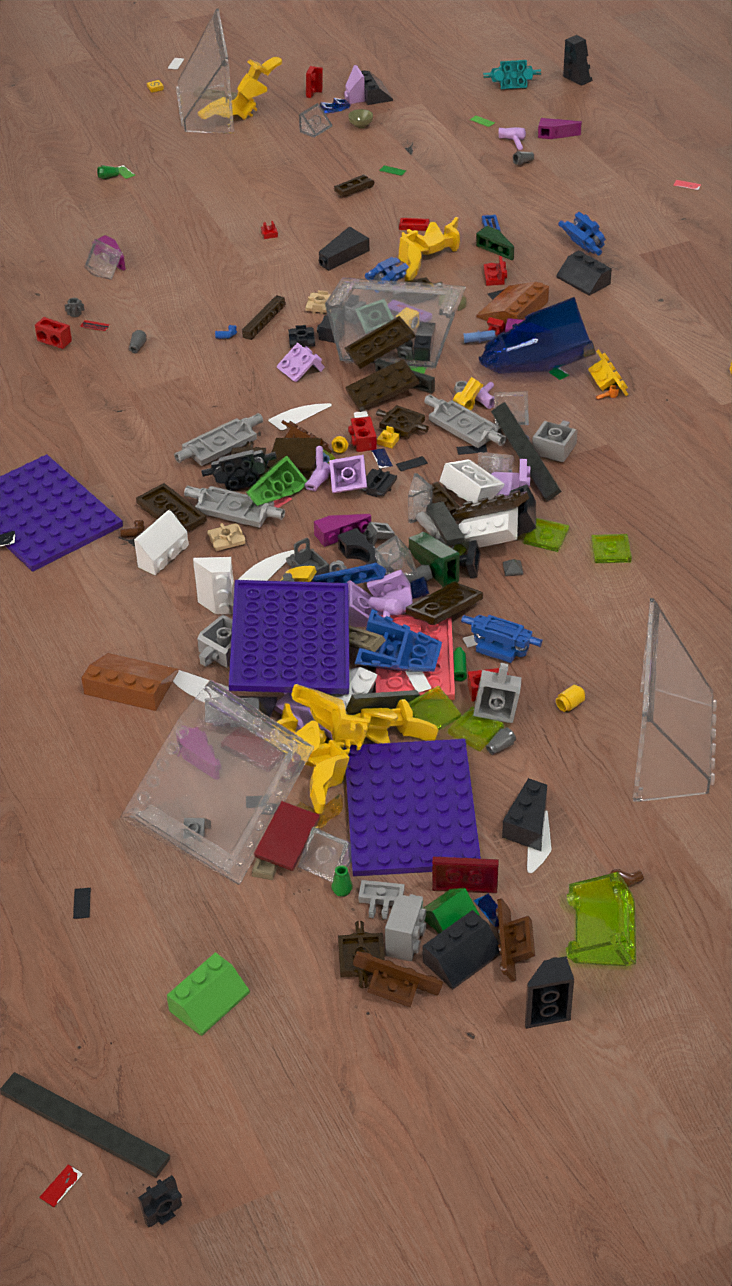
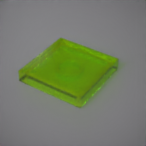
M536 518V529L526 534L524 544L559 552L570 526Z
M628 534L591 535L595 563L631 562L632 556Z
M439 685L409 702L413 711V718L430 722L436 725L438 730L461 718V713Z
M471 707L448 728V734L456 739H465L467 745L480 752L500 729H504V724L498 720L473 716L474 707Z

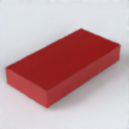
M400 218L399 230L426 231L430 224V219Z

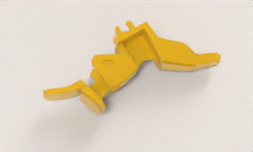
M273 57L262 65L254 60H248L247 63L251 67L248 74L246 73L237 87V97L234 100H228L223 96L199 110L197 114L203 119L215 113L224 117L237 114L244 120L248 115L252 117L251 111L253 109L257 111L256 102L252 97L267 92V87L257 81L260 74L264 73L268 76L272 70L282 64V59Z
M455 217L450 224L444 227V235L435 222H430L424 236L418 234L416 230L407 229L408 234L402 232L398 258L409 266L406 270L407 274L405 275L404 282L413 280L418 274L422 254L429 255L441 251L445 247H450L453 252L457 251L460 244V234L457 230L458 217Z
M299 684L293 686L292 699L309 707L314 720L331 732L332 738L336 743L344 742L347 749H350L351 745H356V749L360 750L366 737L377 744L390 743L387 728L390 726H396L403 736L416 737L425 741H433L438 735L436 725L413 718V711L405 699L398 702L396 709L365 708L361 710V713L348 715L346 714L343 700Z
M284 703L281 719L275 723L271 733V746L276 748L284 744L302 763L314 767L310 780V797L315 812L322 814L328 788L343 782L350 758L348 756L350 749L343 750L342 748L345 743H336L334 740H329L328 744H320L319 725L316 721H310L295 732L299 720L293 715L290 704Z

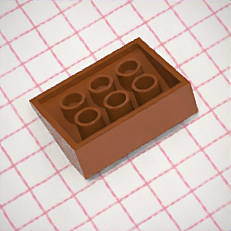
M536 281L509 285L485 306L476 317L488 321L489 317L503 320L505 325L508 318L528 321L548 303L549 286Z
M107 653L91 663L81 679L85 695L156 711L178 674L179 669Z

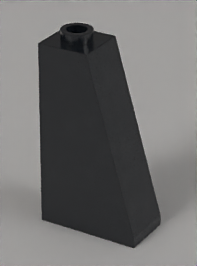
M348 227L319 251V265L330 271L369 252V238L352 227Z

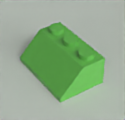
M215 952L167 994L169 1012L202 1036L246 997L250 990L232 964Z

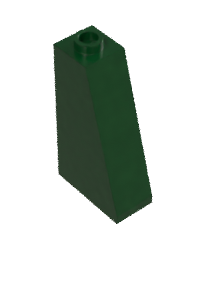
M426 532L409 537V552L421 565H429L433 578L442 587L453 582H459L460 554Z

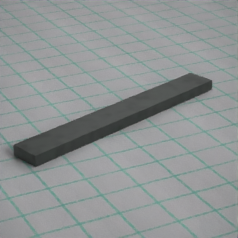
M503 402L493 409L491 413L519 458L527 459V466H530V476L546 501L548 502L561 493V489L508 405Z
M16 1072L0 1088L1 1095L155 1178L158 1177L170 1160V1154Z

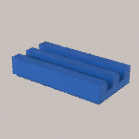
M496 215L482 216L483 227L488 226L487 219L489 226L493 228L491 221L493 219L495 229L501 232Z

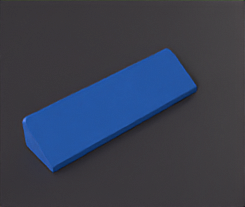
M378 563L316 575L313 577L312 582L347 583L350 580L355 584L383 579L386 569Z

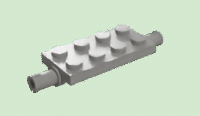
M431 394L426 396L425 404L434 408V411L429 414L431 422L477 448L490 440L499 446L505 443L506 436L500 434L501 427L453 400L447 403L443 399L439 400Z
M256 413L249 418L241 420L236 418L182 444V450L174 453L175 460L181 463L191 457L203 466L231 452L232 448L242 447L246 445L247 441L250 443V441L256 440L257 433L252 430V427L263 423L262 415Z
M188 485L184 491L185 497L199 500L195 507L203 514L260 528L268 517L283 520L285 516V509L274 507V501L257 506L248 495L213 486H210L208 489H199Z

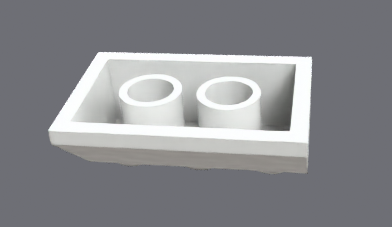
M469 459L445 463L439 481L447 489L455 492L458 497L466 501H473V503H477L478 500L486 497L489 500L493 499L505 485Z
M518 508L464 519L459 524V529L465 537V542L461 544L468 550L469 541L477 540L479 547L517 540Z
M168 510L134 540L138 568L156 575L189 545L186 529L171 511Z
M231 557L193 558L198 603L214 614H233L234 580Z
M361 667L349 669V694L328 695L343 700L346 711L352 694L372 693L378 674Z

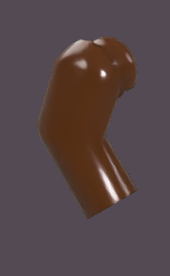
M135 520L134 527L121 528V537H134L140 534L145 529L144 521Z
M614 869L610 873V878L623 887H629L644 880L640 870L629 874L621 869Z

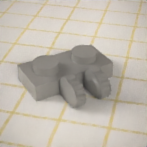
M361 880L358 897L359 903L370 904L369 918H374L376 904L383 905L382 919H388L389 906H393L395 898L404 895L405 884Z

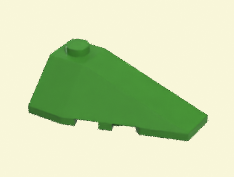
M285 456L275 463L246 493L257 506L298 493L305 487L307 480L288 456Z

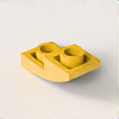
M300 566L292 568L285 573H291L294 582H311L317 571L315 566Z

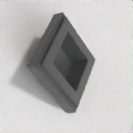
M511 559L503 562L505 576L523 575L520 560Z

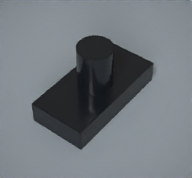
M477 540L469 541L468 554L460 555L459 566L467 567L470 579L477 578L481 552Z

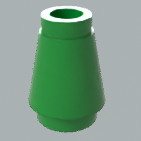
M98 166V178L106 179L118 176L119 169L112 166Z
M343 865L335 868L331 885L332 891L340 897L347 896L353 889L348 868Z

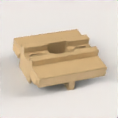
M318 290V293H311L308 296V302L305 307L306 311H313L314 314L316 312H320V314L328 313L335 301V295L328 294V291Z
M221 523L219 528L207 531L216 551L245 544V537L236 523L227 526Z

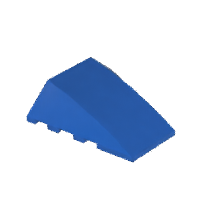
M372 609L366 631L382 635L386 641L375 652L359 648L355 664L397 671L434 672L442 642L420 631L415 633L410 630L409 626L405 624L401 626L393 622L392 618L388 616L384 618L377 614L378 611Z

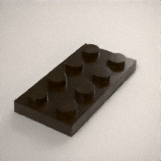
M398 316L345 347V351L361 369L415 337V334L405 321Z
M402 359L345 388L359 411L362 412L418 385L419 381L405 360Z
M165 483L136 497V503L157 520L168 510L171 511L187 532L207 521L205 514Z
M520 490L511 492L508 496L500 494L490 500L488 497L482 498L477 503L468 501L463 503V506L456 508L455 512L451 515L455 521L515 509L529 499L527 491L520 493Z
M453 582L407 606L406 614L415 619L428 622L430 625H437L439 622L482 600L483 592Z

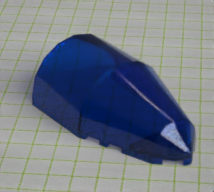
M572 297L525 316V320L519 324L515 323L512 325V329L506 333L502 332L489 341L484 347L485 351L482 356H479V361L482 366L497 374L551 372L596 355L592 340L590 341L576 299Z

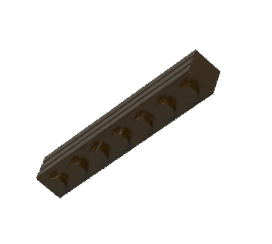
M276 295L242 329L243 338L252 340L285 307V298Z

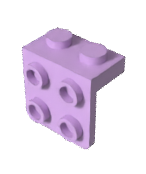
M297 343L281 360L277 368L291 380L297 382L312 365L320 372L325 366L321 363L322 359L317 354L313 355V352L308 347L304 348Z
M520 459L519 473L493 472L491 474L505 484L497 495L504 494V496H508L511 490L526 484L530 488V466H527V459Z
M402 570L385 575L383 579L367 582V587L373 597L401 600L403 602L401 614L406 613V607L413 604L410 582ZM378 611L377 614L383 615V612Z

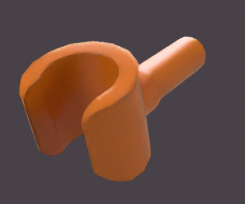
M611 385L608 392L596 396V399L599 400L604 397L616 398L619 389H616V385Z

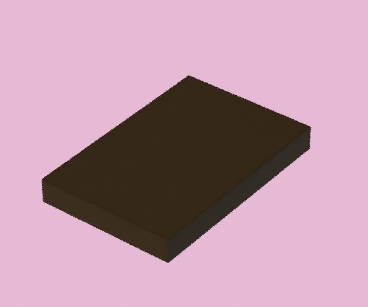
M276 438L271 453L275 452L277 459L268 461L267 468L270 469L275 463L288 456L298 470L315 471L316 448L318 446L322 447L324 441L322 438Z

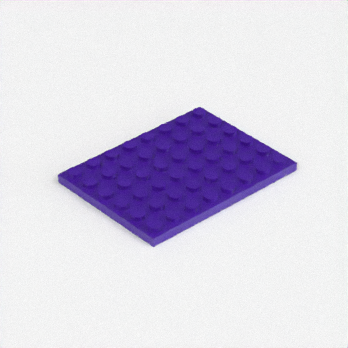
M47 454L0 476V535L15 531V543L5 546L32 572L123 527V521Z
M235 580L229 691L292 693L293 686L299 684L326 694H349L348 583Z
M465 739L363 744L360 750L356 749V745L350 746L348 754L350 758L346 768L353 877L432 872L433 857L481 859Z

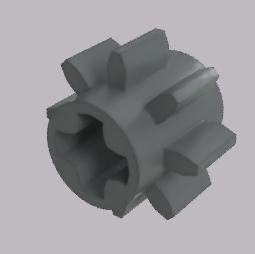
M70 298L67 301L68 304L64 305L67 315L71 317H79L82 314L81 311L85 310L82 300L78 298Z

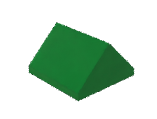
M466 888L449 889L423 908L426 909L424 921L438 933L444 931L472 910L480 916Z

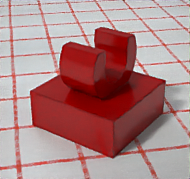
M271 221L269 226L264 222L261 227L263 238H277L278 231L274 222Z
M488 318L487 324L489 328L487 331H496V337L500 336V332L505 333L506 325L503 320Z

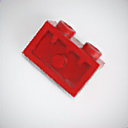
M310 66L307 70L306 98H311L316 92L322 93V67Z
M499 256V263L483 264L486 286L504 285L505 279H507L506 262L503 261L502 256Z

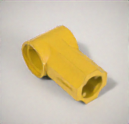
M471 377L463 391L458 392L454 396L453 401L471 411L475 405L474 399L483 387V384Z

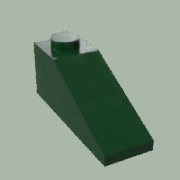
M486 226L476 233L477 247L514 260V245L499 230Z

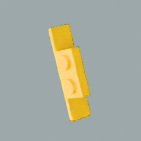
M598 349L596 352L601 360L588 369L602 391L616 382L625 396H628L629 394L626 391L627 385L621 380V376L605 352L602 354Z

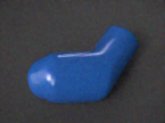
M229 325V331H215V338H231L237 334V326Z

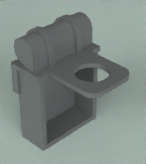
M309 538L296 542L294 544V554L286 558V562L291 566V569L300 566H315L317 572L314 576L329 573V564L314 549H310ZM305 543V544H306L305 549H301V550L298 552L299 546H300L301 544Z

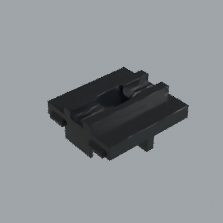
M295 325L296 328L288 329L290 348H293L297 343L302 347L315 346L314 328H306V325Z
M372 468L366 476L367 488L361 490L374 497H377V495L385 496L388 491H391L392 485L397 480V475L390 474V471L383 472L380 468L379 470Z
M172 1175L163 1181L159 1179L156 1181V1186L153 1188L147 1187V1192L138 1197L144 1221L148 1228L158 1222L163 1225L176 1215L173 1212L182 1206V1195L178 1191L176 1180Z

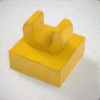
M387 426L386 430H383L377 438V445L392 449L399 440V434L394 433L393 427Z

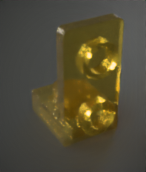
M338 794L324 806L323 813L319 814L320 820L314 833L324 827L334 816L341 813L343 809V796ZM300 802L296 805L297 807L316 813L311 806H307L303 802Z

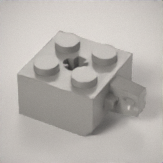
M563 420L560 425L544 421L533 436L532 445L539 456L564 462L577 444L578 430L569 428L570 422Z
M222 614L200 632L197 638L198 649L201 653L199 655L200 664L208 666L216 661L226 668L230 666L232 619Z
M500 663L498 673L482 670L473 716L513 723L522 678L507 675L508 664Z
M410 894L409 896L401 895L395 898L385 927L386 956L412 962L414 953L418 954L421 944L419 938L424 936L426 930V923H424L426 909H423L422 896Z

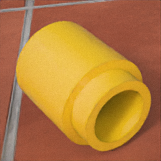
M570 686L556 698L557 707L563 712L572 710L585 701V691L580 686Z

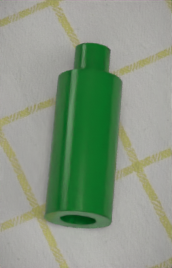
M457 647L453 652L454 680L461 682L467 678L466 653L461 647Z

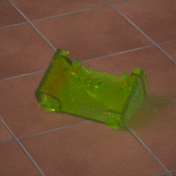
M619 872L569 884L567 901L569 906H573L576 911V941H569L566 947L568 959L580 964L634 965L636 963L635 901L632 892Z

